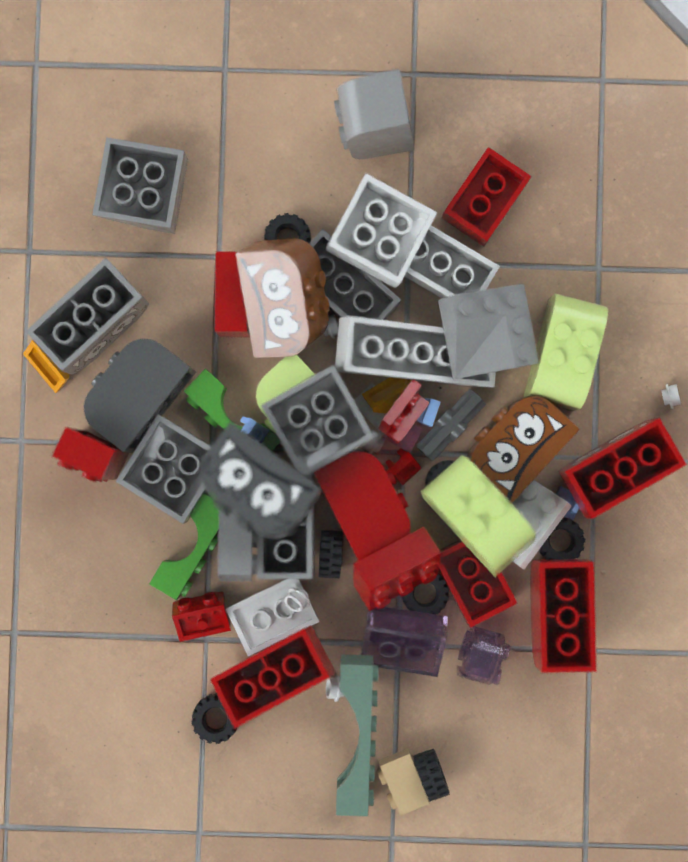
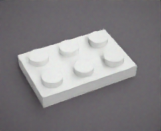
M535 480L512 503L536 534L535 542L513 561L523 570L571 508L567 501Z
M285 579L226 608L227 614L248 656L319 622L311 602L301 612L291 610L285 603V597L288 594L289 588L304 589L300 579Z

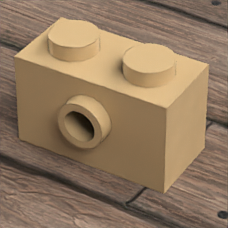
M408 748L379 760L380 769L377 770L382 785L387 784L391 793L387 794L393 810L397 808L400 816L430 804Z

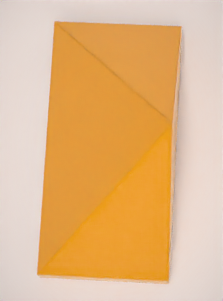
M32 340L23 355L52 390L57 393L69 379V373L63 372L38 344Z
M389 377L364 392L362 396L373 412L387 414L412 380Z

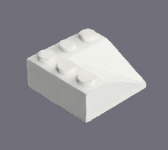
M365 174L325 251L396 288L406 274L437 212L374 177Z

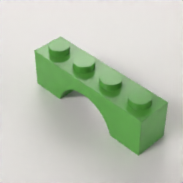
M205 368L184 390L188 395L186 401L196 410L201 407L207 413L204 418L215 428L220 425L225 429L232 422L224 409V395L227 388ZM261 423L262 426L270 430L264 423ZM270 430L261 445L273 453L282 442Z
M203 493L190 514L198 530V541L195 549L185 559L162 561L149 583L175 600L180 598L181 595L186 597L193 585L190 582L194 572L197 574L201 572L206 563L203 557L208 550L212 552L219 541V538L216 536L219 532V510L214 507V500L207 493Z

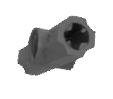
M469 389L451 409L448 408L433 424L434 427L416 447L433 461L450 442H454L468 427L467 424L486 403Z

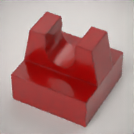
M400 448L397 453L401 458L396 463H393L390 459L385 463L395 478L404 485L422 467L409 452Z

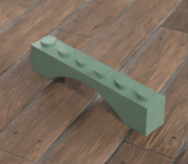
M341 654L340 691L349 701L355 713L359 726V739L352 760L337 778L336 815L368 816V806H374V790L369 789V781L374 782L375 765H370V757H375L376 740H371V732H376L377 715H372V707H377L378 692L373 690V681L378 682V665H373V655Z

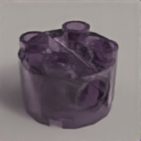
M473 626L470 628L471 631H466L461 643L458 660H462V667L457 665V675L487 685H498L502 675L501 663L502 660L507 659L510 645L505 643L504 634Z

